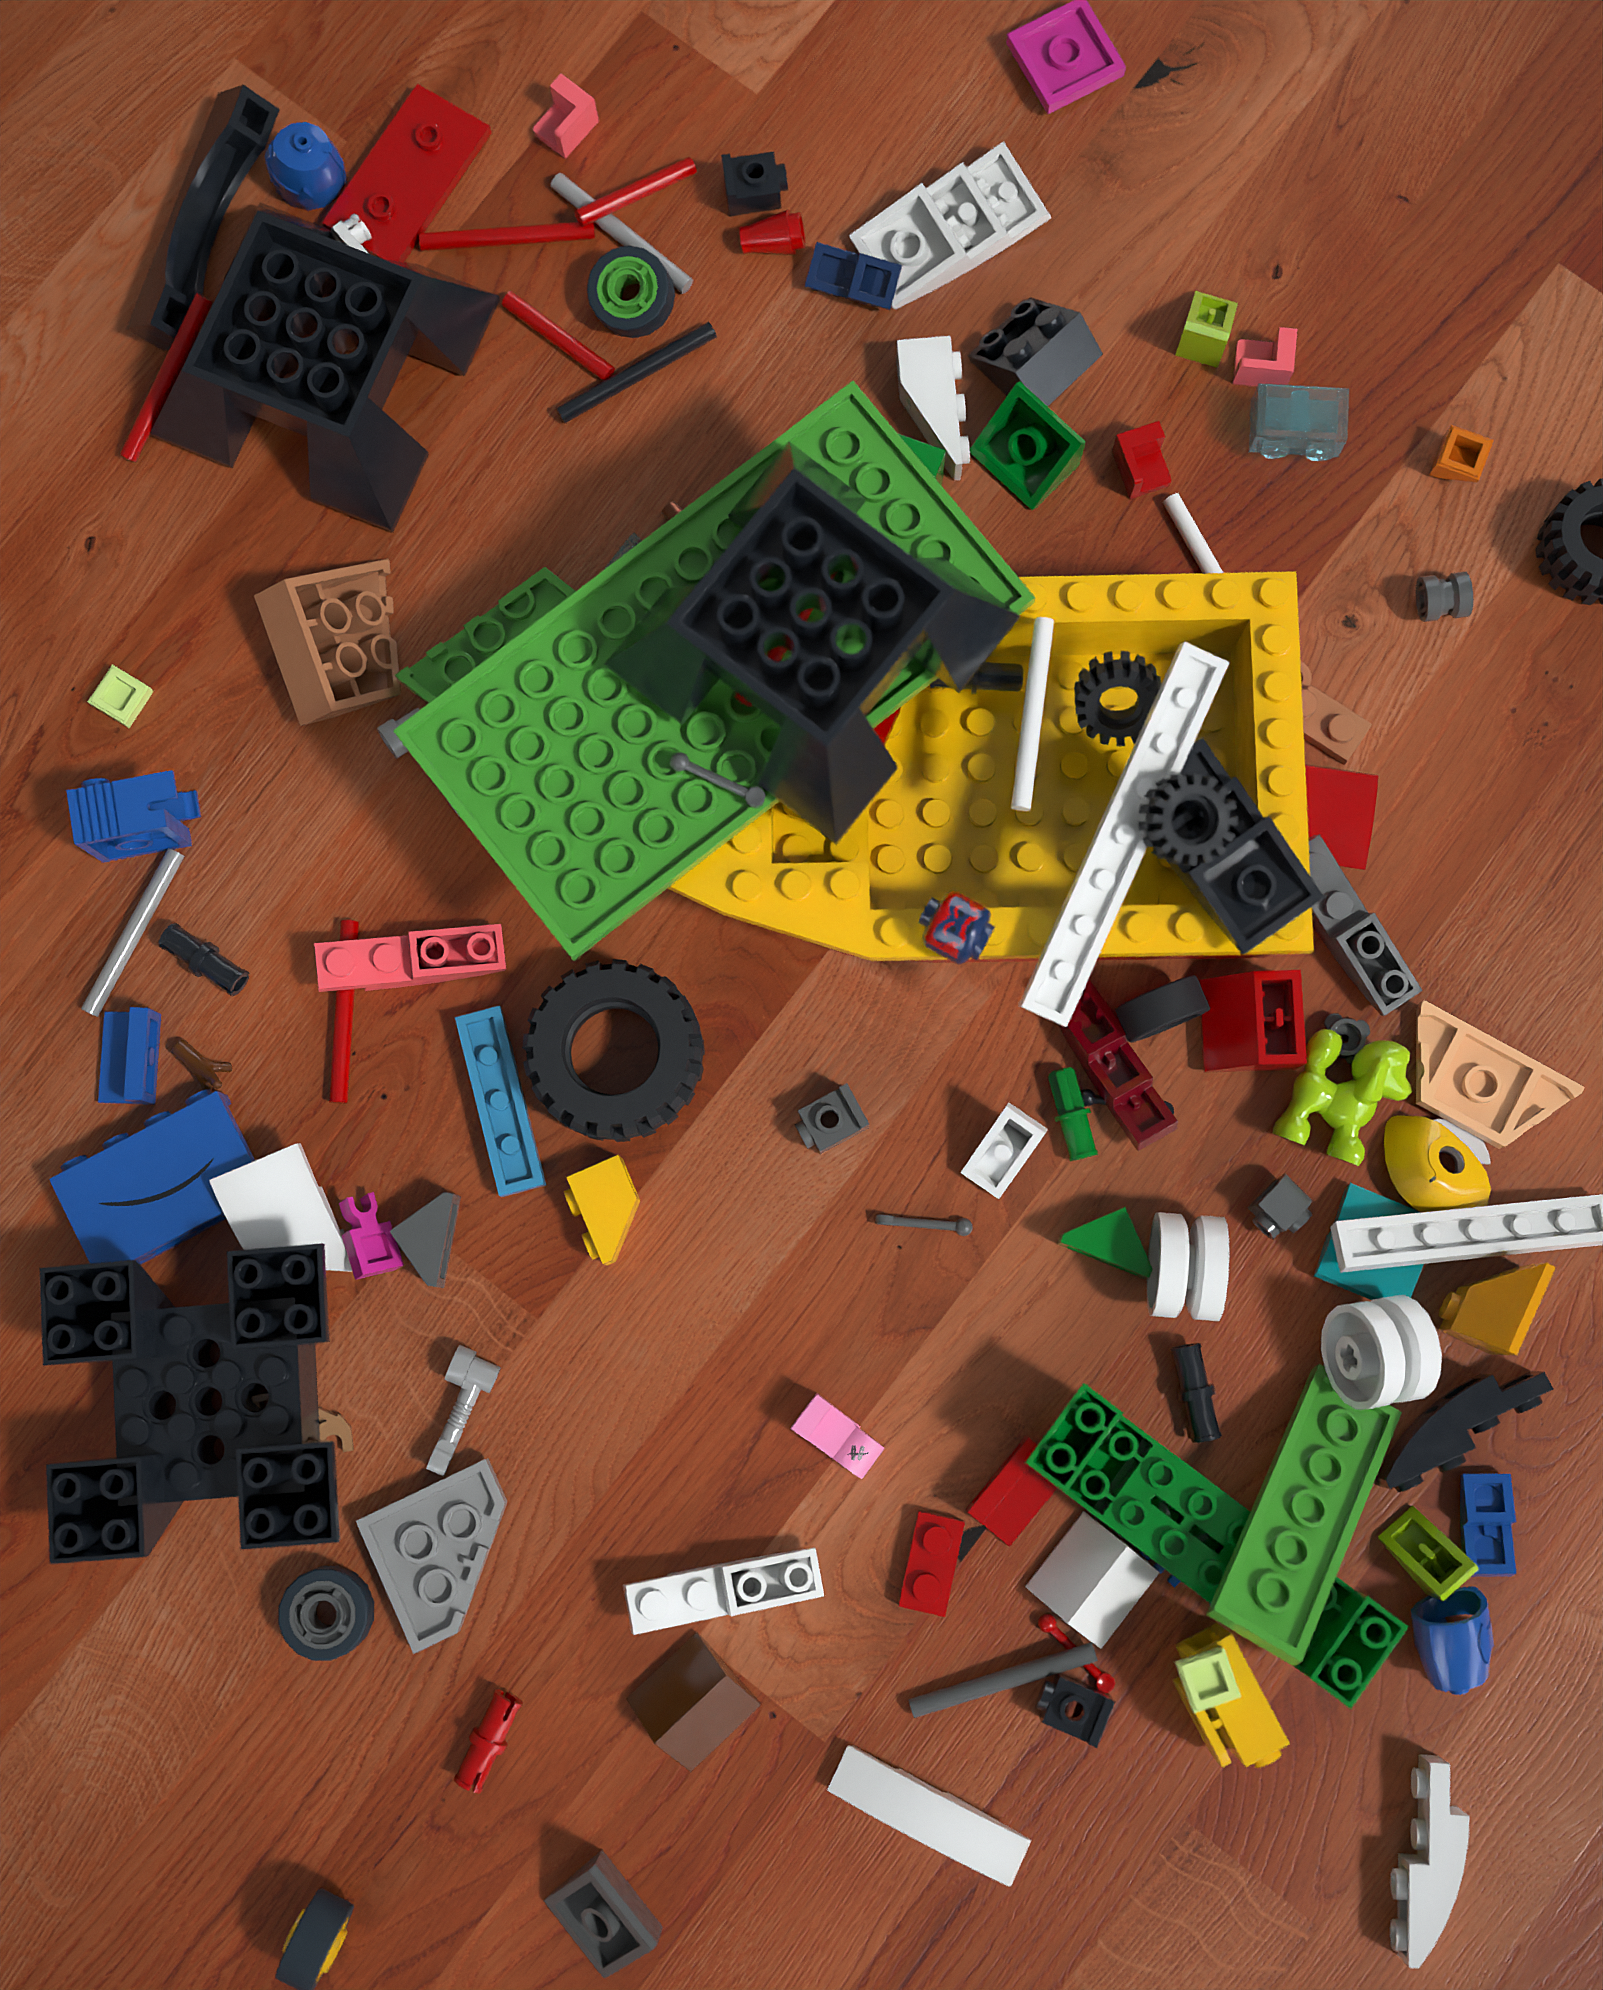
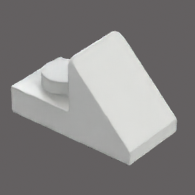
M1008 1103L960 1173L999 1199L1048 1129L1011 1103Z

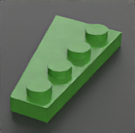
M544 567L499 599L498 605L481 617L478 615L463 625L464 629L444 644L442 642L438 643L426 652L427 656L410 668L406 666L395 674V677L424 702L429 704L576 591Z

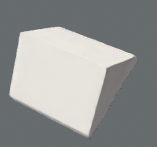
M1083 1511L1025 1587L1071 1627L1099 1648H1102L1159 1572Z

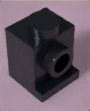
M774 151L733 158L730 157V154L721 155L730 217L781 209L780 192L788 191L785 163L776 164Z
M1058 1673L1055 1675L1053 1682L1045 1680L1035 1708L1041 1710L1039 1718L1043 1724L1097 1748L1115 1701L1110 1694L1103 1693L1094 1687ZM1077 1701L1082 1704V1712L1078 1717L1069 1718L1065 1715V1707L1069 1702Z

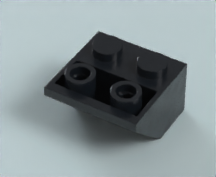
M1030 297L1017 304L1012 309L1011 315L999 327L985 334L981 338L979 345L968 357L1006 396L1016 383L1021 382L1045 405L1049 406L1097 361L1103 353L1080 312Z

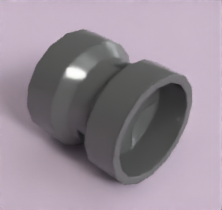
M1467 572L1451 573L1446 580L1439 579L1434 575L1422 576L1417 579L1415 591L1416 607L1422 622L1437 621L1442 615L1447 613L1453 618H1463L1471 615L1474 601L1473 587Z

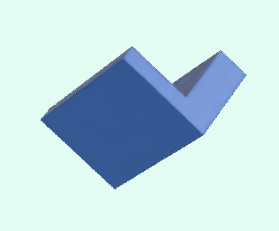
M130 1007L129 1012H104L98 1103L155 1105L161 1028L160 1013L150 1008Z

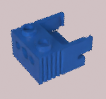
M172 770L112 781L111 783L105 778L89 779L81 783V788L66 790L74 844L103 863L167 851L168 848L173 850L192 846L190 829L180 821L201 818L198 793L196 790L177 793L174 771Z

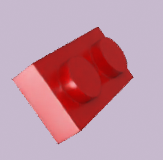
M918 1510L898 1607L941 1617L946 1616L965 1526L964 1520Z

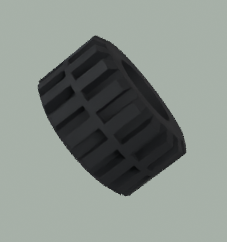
M1600 478L1594 486L1591 481L1580 484L1575 491L1572 489L1563 497L1544 520L1545 524L1540 528L1537 539L1541 542L1535 548L1536 558H1544V561L1539 566L1542 576L1549 573L1553 578L1548 584L1554 590L1561 586L1566 590L1563 597L1571 601L1576 596H1580L1581 604L1592 605L1597 599L1603 605V559L1593 555L1585 547L1580 533V527L1583 525H1596L1603 528V478Z

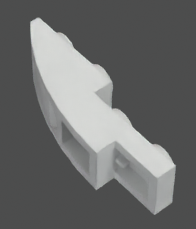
M814 1547L699 1567L623 1585L630 1628L633 1635L724 1615L734 1616L824 1596L816 1548Z
M1419 1755L1418 1768H1413L1411 1773L1412 1795L1414 1799H1418V1819L1413 1818L1411 1821V1843L1413 1849L1418 1850V1855L1398 1854V1868H1393L1391 1871V1893L1393 1899L1398 1900V1919H1392L1390 1924L1391 1946L1393 1951H1397V1955L1409 1968H1419L1447 1923L1458 1894L1468 1847L1469 1815L1457 1806H1450V1764L1438 1755Z

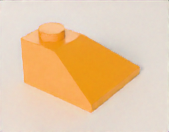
M1549 1263L1522 1265L1458 1287L1456 1293L1449 1292L1442 1303L1439 1317L1443 1318V1322L1439 1330L1490 1355H1517L1556 1267Z

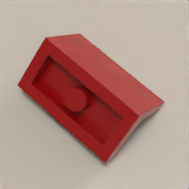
M1024 1436L965 1508L972 1517L987 1527L1009 1547L1057 1490L1054 1484L1025 1463L1038 1446L1027 1436Z

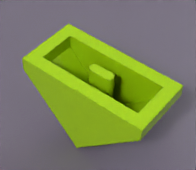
M1195 291L1175 355L1218 368L1230 336L1238 303Z
M1414 1506L1408 1509L1378 1536L1382 1544L1425 1594L1438 1600L1444 1601L1479 1570L1478 1566Z

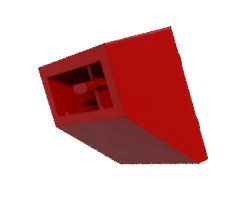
M1301 970L1251 971L1199 980L1210 1006L1209 1011L1200 1015L1203 1073L1296 1070L1307 1063Z

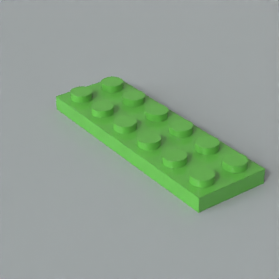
M1318 1364L1311 1370L1206 1615L1292 1666L1302 1662L1402 1414L1401 1411L1391 1405L1356 1410L1344 1403L1335 1392L1323 1365Z

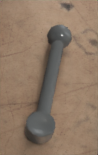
M677 752L670 758V765L675 771L687 770L746 798V803L752 808H759L765 802V793L761 788L752 787L747 789L690 762L688 756L682 752Z
M876 1215L875 1224L950 1230L956 1231L960 1236L969 1235L973 1229L972 1222L967 1218H960L956 1222L890 1215Z

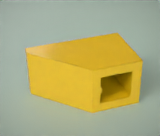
M619 1155L566 1177L571 1188L564 1191L565 1198L574 1217L582 1214L589 1230L582 1234V1238L592 1260L600 1257L602 1264L607 1266L616 1262L640 1203V1198L624 1160Z

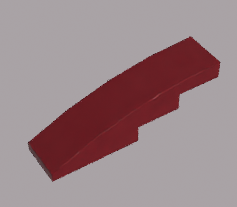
M1088 979L1067 1027L1059 1024L1058 1026L1108 1109L1136 1150L1140 1151L1177 1130L1178 1121L1152 1086L1153 1076L1127 1042L1126 1033L1120 1021Z

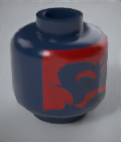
M956 891L948 892L941 901L932 897L918 921L920 925L926 927L922 939L923 944L957 964L965 963L969 958L977 961L995 929V926L989 923L991 913L986 907Z

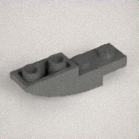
M1320 834L1310 837V877L1325 897L1312 906V927L1361 993L1381 1016H1385L1423 990L1376 914L1367 912Z

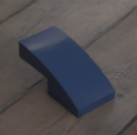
M817 242L804 287L843 299L890 310L903 265L863 253L856 254Z

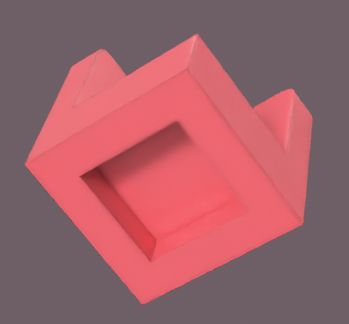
M560 74L550 85L554 105L538 121L533 130L536 137L566 159L599 122L595 99L563 74Z
M1279 327L1273 342L1238 340L1235 351L1233 384L1286 389L1294 372L1297 329Z

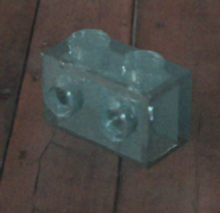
M1258 383L1251 400L1249 452L1261 453L1266 458H1283L1288 454L1306 455V458L1313 461H1326L1333 457H1338L1348 438L1349 388Z

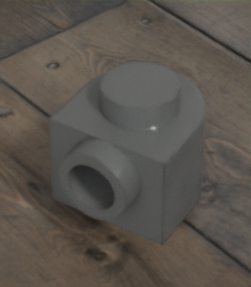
M1284 1173L1273 1181L1247 1208L1256 1216L1252 1220L1255 1226L1264 1235L1273 1240L1279 1233L1285 1232L1287 1229L1294 1233L1302 1227L1313 1214L1308 1209L1313 1200Z

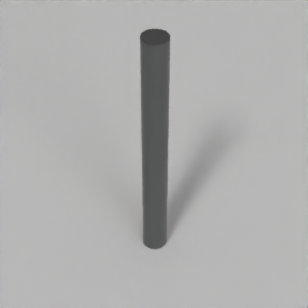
M1090 1642L909 1699V1704L914 1718L1084 1666L1096 1662L1098 1659L1093 1644Z

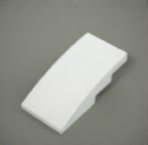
M1003 141L967 168L962 162L929 187L925 188L921 183L850 234L849 237L859 253L903 265L892 302L893 308L897 309L982 264L1051 219V216Z

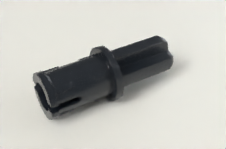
M984 662L963 689H971V694H976L977 689L1018 692L1023 686V666L1011 663ZM939 678L930 684V688H951Z

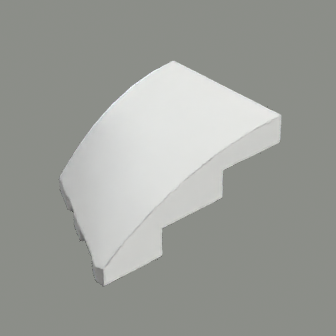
M296 1143L209 1180L223 1213L244 1250L324 1243L326 1270L352 1272L342 1235L345 1233L343 1229L338 1227L322 1186L318 1187L301 1143Z

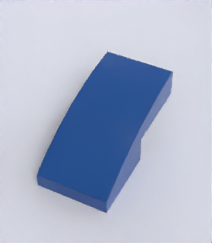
M1462 1474L1460 1477L1461 1550L1479 1568L1471 1577L1514 1576L1517 1573L1511 1525L1516 1522L1511 1474Z

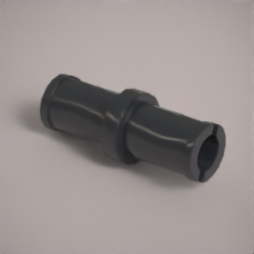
M178 923L169 925L160 936L158 942L160 944L158 946L161 949L168 951L187 964L190 973L196 977H206L225 990L230 996H236L249 980V972L240 968L221 955L219 947L212 942L203 943L181 928Z
M1190 1343L1171 1348L1180 1384L1177 1397L1178 1401L1184 1402L1191 1432V1442L1201 1443L1222 1437L1212 1400V1395L1216 1394L1214 1384L1208 1383L1201 1352V1343Z

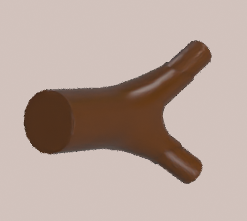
M184 1039L176 1043L171 1051L196 1076L202 1091L207 1089L212 1091V1086L216 1089L221 1088L222 1082L215 1072H231L233 1068L231 1063H218L205 1058Z

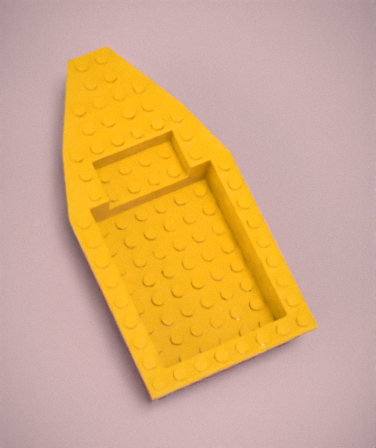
M1296 572L1019 577L1035 596L1034 604L1020 614L1019 620L985 662L1022 665L1024 674L1023 686L1020 691L977 689L976 694H971V689H962L958 693L952 688H930V685H928L901 706L898 718L885 745L898 766L897 771L837 845L779 801L667 889L724 916L815 943L847 956H856L869 961L904 960L928 963L954 962L932 951L923 944L922 939L926 927L920 925L918 921L932 897L941 901L948 892L956 891L986 907L991 913L989 923L995 926L978 960L969 958L966 962L1038 961L1135 745L1131 736L1125 737V746L1117 747L1116 738H1110L1107 746L1100 743L1099 733L1092 740L1086 735V727L1081 729L1075 712L1074 694L1075 681L1079 682L1078 674L1082 668L1089 671V661L1094 657L1102 664L1104 663V653L1112 651L1113 660L1120 659L1121 651H1129L1130 661H1134L1136 655L1139 654L1145 657L1146 666L1152 663L1156 668L1157 676L1160 675L1162 684L1175 653L1183 642L1229 662L1195 741L1202 737L1204 738L1229 777L1236 776L1262 816H1270L1310 875ZM1037 617H1047L1054 620L1031 810L1018 811L1012 809L1011 804L1034 620ZM1114 687L1103 692L1100 697V703L1109 710H1124L1133 706L1138 696L1133 689ZM1147 846L1097 960L1265 958L1272 954H1310L1314 951L1312 907L1248 953L1242 955L1196 900L1169 863L1166 862V859L1155 856L1152 853L1155 848Z

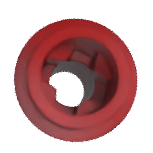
M789 209L751 225L739 228L744 254L772 253L795 255L796 250L806 248L805 229L800 212L790 213Z

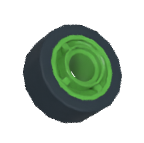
M630 245L614 248L600 257L590 271L587 284L589 305L602 324L615 334L630 338L650 335L662 327L672 313L675 300L673 280L659 258L645 248ZM631 284H640V291L637 297L629 301L622 300L623 291Z

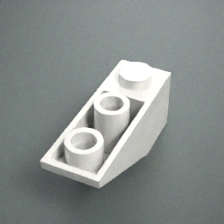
M951 336L897 340L896 363L900 401L928 443L946 450L944 467L953 480H961L962 465L970 463L968 436L960 437L959 422L966 421L964 394H956L955 379H962L960 352H952Z

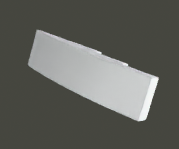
M847 1746L827 1790L913 1839L1007 1886L1012 1885L1031 1842V1839L948 1792H941L902 1769H894L856 1746Z

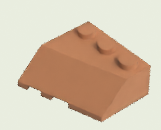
M389 559L284 579L254 595L300 726L337 717L401 694L400 682L395 677V674L399 672L397 644L390 637L389 615L394 614L393 597L387 596L385 576L390 574Z

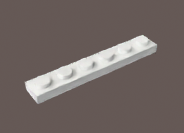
M1603 1194L1336 1221L1330 1228L1340 1273L1603 1245Z

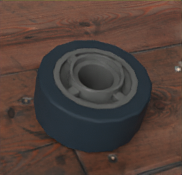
M321 1566L298 1576L286 1588L279 1604L278 1625L284 1641L296 1654L312 1661H331L353 1651L367 1637L374 1621V1599L369 1586L356 1572L342 1566ZM321 1600L332 1603L336 1609L337 1618L333 1625H326L318 1618L317 1607Z

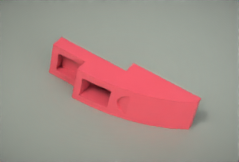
M501 924L411 931L406 936L314 943L319 992L365 988V991L399 988L464 979L506 970Z

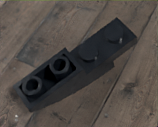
M1530 1371L1498 1386L1493 1374H1479L1455 1387L1417 1417L1400 1436L1377 1473L1375 1479L1378 1485L1387 1489L1395 1487L1399 1493L1421 1484L1424 1481L1421 1474L1435 1467H1438L1440 1472H1444L1466 1462L1464 1454L1476 1448L1468 1430L1472 1429L1474 1434L1484 1432L1500 1423L1498 1418L1500 1414L1513 1408L1516 1414H1519L1542 1404L1543 1401L1540 1395L1553 1390L1546 1373L1543 1371Z

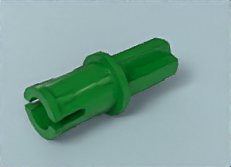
M1066 1067L1052 1071L1048 1075V1080L1058 1113L1054 1120L1061 1124L1070 1156L1069 1161L1072 1162L1098 1155L1087 1117L1091 1110L1090 1108L1085 1109L1075 1070L1072 1067Z

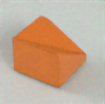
M1451 425L1443 436L1429 475L1436 478L1477 483L1494 440Z

